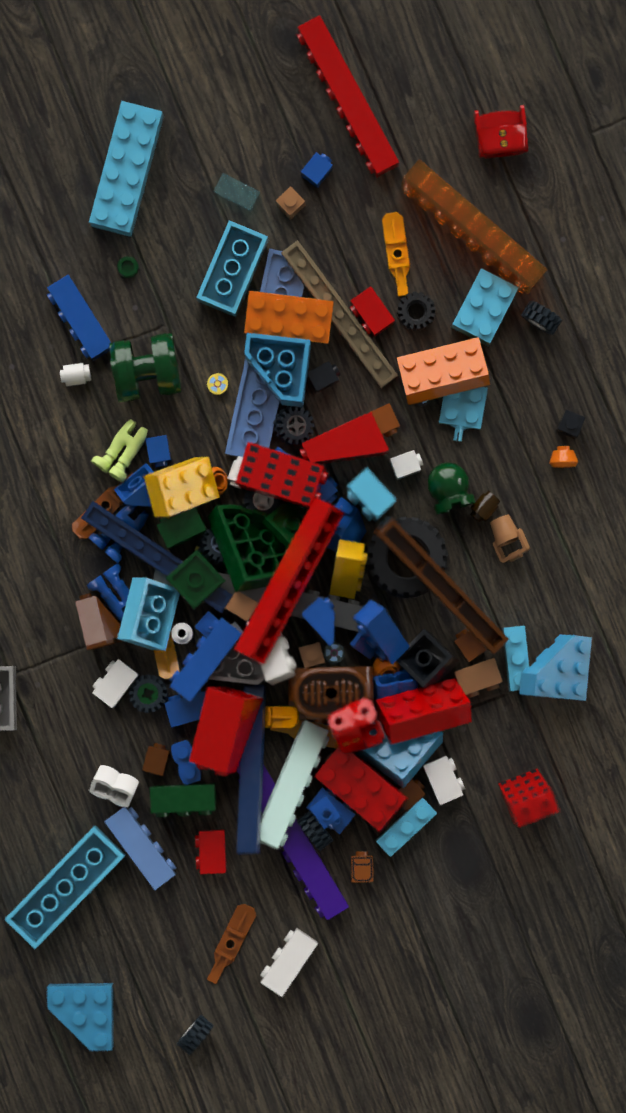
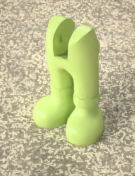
M132 419L127 421L118 431L109 449L105 452L106 455L104 457L95 456L91 460L96 467L105 473H109L110 476L120 482L125 481L127 477L125 469L129 467L130 462L142 447L148 429L141 427L134 437L130 436L136 425V422ZM126 446V449L124 450L123 454L119 457L117 464L111 468L114 460H116V458L118 457V454L121 452L123 447Z

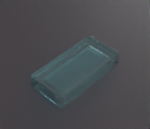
M222 173L213 191L215 194L249 211L252 210L260 195V191Z

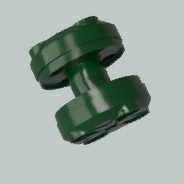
M172 333L152 336L153 354L134 357L130 340L109 343L111 368L119 403L140 399L139 381L157 379L160 395H173L182 392Z

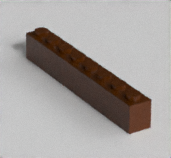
M387 517L373 531L488 651L495 654L509 640L394 519Z

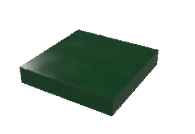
M198 550L192 553L166 577L194 610L225 582L223 577Z

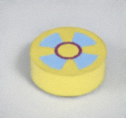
M220 373L211 375L207 381L209 391L215 395L225 393L228 389L227 378Z

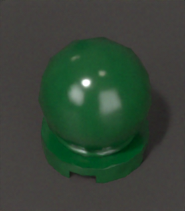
M447 462L439 464L430 472L428 490L431 496L438 501L437 505L433 506L437 515L450 512L452 506L459 505L460 508L475 503L474 494L467 493L469 478L462 467L455 463Z

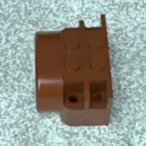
M373 666L294 669L296 676L288 679L289 707H295L299 711V720L315 719V724L328 723V716L364 698L370 700L374 706ZM334 687L337 690L338 694L335 699L330 700L326 698L325 691L327 688Z

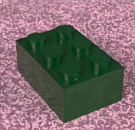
M216 783L150 787L151 813H156V817H168L170 812H177V816H190L192 811H199V815H211L212 811L217 809Z

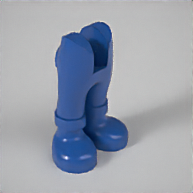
M126 505L116 514V517L139 532L145 525L149 513L144 510L134 521L129 516L138 506ZM92 533L88 537L102 551L111 540V538L103 533L100 535ZM114 542L104 553L116 563H119L122 559L120 552L124 547Z
M116 563L105 571L103 575L112 584L121 601L113 594L111 588H108L101 575L86 586L90 591L96 590L100 592V596L105 600L111 612L122 622L130 589L125 585L123 579L120 580L121 566L119 563Z

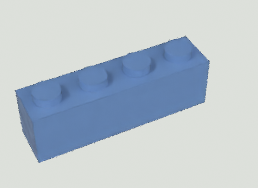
M123 807L104 822L154 890H156L176 875L174 870L177 867L170 858L166 860L162 855L164 850L157 841L153 842L149 837L151 832L145 824L141 826L137 821L139 816L132 807Z

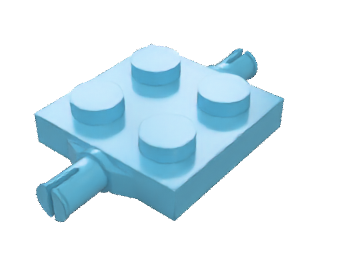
M479 387L443 396L439 423L455 428L454 441H457L458 438V441L462 442L463 430L470 428L481 430L488 388Z

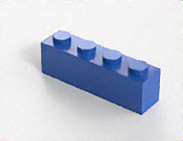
M66 275L47 287L50 292L47 294V297L52 305L57 303L61 309L58 314L64 323L68 321L72 328L69 332L74 340L79 339L83 346L80 349L86 359L91 357L94 361L109 352V343H111L70 276Z
M223 618L220 621L215 619L209 627L211 633L207 638L202 636L196 644L198 650L195 654L192 655L190 653L183 661L185 667L182 671L179 672L177 670L170 678L172 682L170 687L190 702L242 635L240 631Z

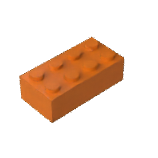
M249 291L244 333L329 343L334 301Z
M479 337L397 357L408 405L490 385L489 373Z

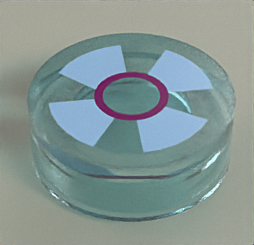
M333 642L331 646L327 645L325 647L324 657L328 662L335 664L344 658L345 651L341 644Z

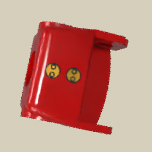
M520 105L519 112L497 111L479 116V111H474L475 133L480 157L495 158L520 155L528 152L524 105Z
M367 698L350 703L328 716L333 736L342 753L364 750L383 743L382 740L385 738L381 723L376 721L377 714L372 702ZM371 730H377L376 735H370Z

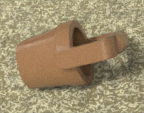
M510 515L501 516L490 522L495 538L493 546L500 562H513L523 557V554L529 551L530 546L523 530L517 529ZM519 539L523 548L505 557L501 547Z

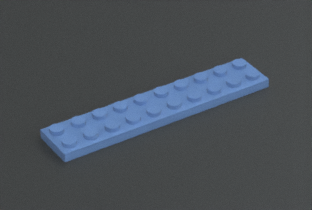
M269 249L260 292L302 297L305 285L281 254L282 251ZM246 359L225 454L236 457L244 456L248 442L270 448L274 428L273 421L276 420L275 416L279 406V400Z

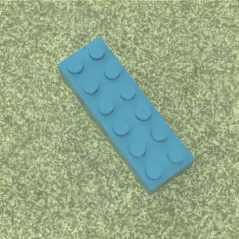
M121 101L89 220L92 227L132 236L164 117L162 111Z
M95 825L5 920L36 949L126 854Z

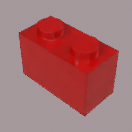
M371 286L350 300L352 306L349 309L356 318L358 316L363 321L361 326L368 335L372 334L375 337L395 323L394 318Z
M225 829L199 830V835H195V848H199L200 856L196 857V869H200V874L226 873Z

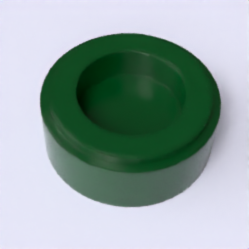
M126 256L119 260L117 269L122 277L132 278L137 274L139 266L133 257Z

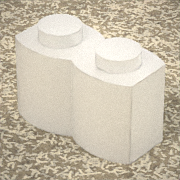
M100 765L89 791L99 798L109 799L118 806L129 807L139 781L128 774H120L109 766Z

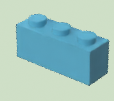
M525 626L502 628V632L509 638L504 644L509 691L520 690L521 673L529 667Z
M422 797L411 809L406 811L376 839V842L391 857L437 813Z

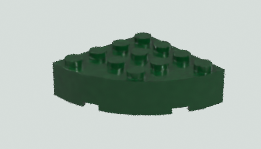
M217 505L209 514L208 520L235 592L268 587L287 551L285 545L263 524V521L269 514L257 509L252 511L239 505Z

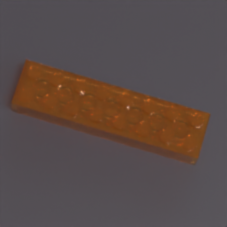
M420 159L402 178V191L410 198L414 196L419 200L418 204L425 211L430 210L435 214L434 218L442 225L447 224L451 228L450 232L456 238L462 237L467 242L466 246L471 251H478L483 255L482 260L489 266L493 264L499 269L497 272L504 279H511L515 283L514 285L519 287V292L524 293L525 291L529 294L544 277L548 270Z

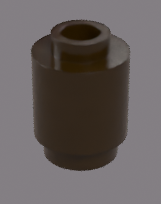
M487 491L470 507L472 511L470 515L478 522L481 520L486 522L497 510L498 504L501 501L493 493Z

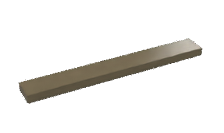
M297 240L282 251V256L314 299L334 301L331 322L380 388L396 378L398 374L300 242Z

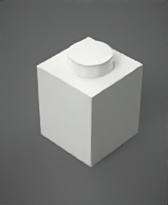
M414 450L390 458V463L397 480L420 472V466H423L420 454H415Z

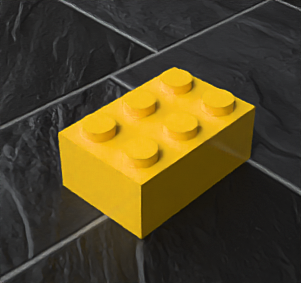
M194 457L144 476L155 517H169L219 498L209 457Z

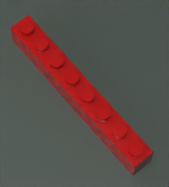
M319 15L298 26L297 39L301 46L305 45L309 51L306 55L311 64H316L318 68L316 74L321 82L325 81L328 87L326 92L330 100L336 101L338 105L336 111L341 119L345 118L348 124L345 127L350 137L354 136L358 143L355 146L361 156L365 155L368 161L365 164L370 174L374 173L376 177H379L399 166V160L321 16Z
M317 498L314 499L239 639L235 650L263 665L265 664L338 527L344 512L329 503Z

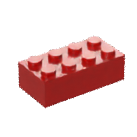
M456 678L435 683L426 688L421 687L376 700L377 720L381 723L382 729L391 745L472 722L470 701Z
M339 747L314 776L378 831L384 830L409 799L355 752L342 753Z

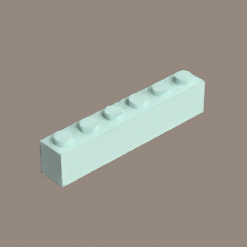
M306 720L302 722L262 814L260 843L274 849L284 845L288 836L285 834L288 826H292L296 817L293 814L296 806L300 807L304 799V795H302L304 787L308 788L313 776L310 773L313 767L316 768L320 762L321 756L318 754L321 748L324 749L328 743V730Z

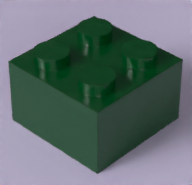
M196 507L180 512L175 517H163L159 520L160 524L157 525L169 550L199 537L207 531Z

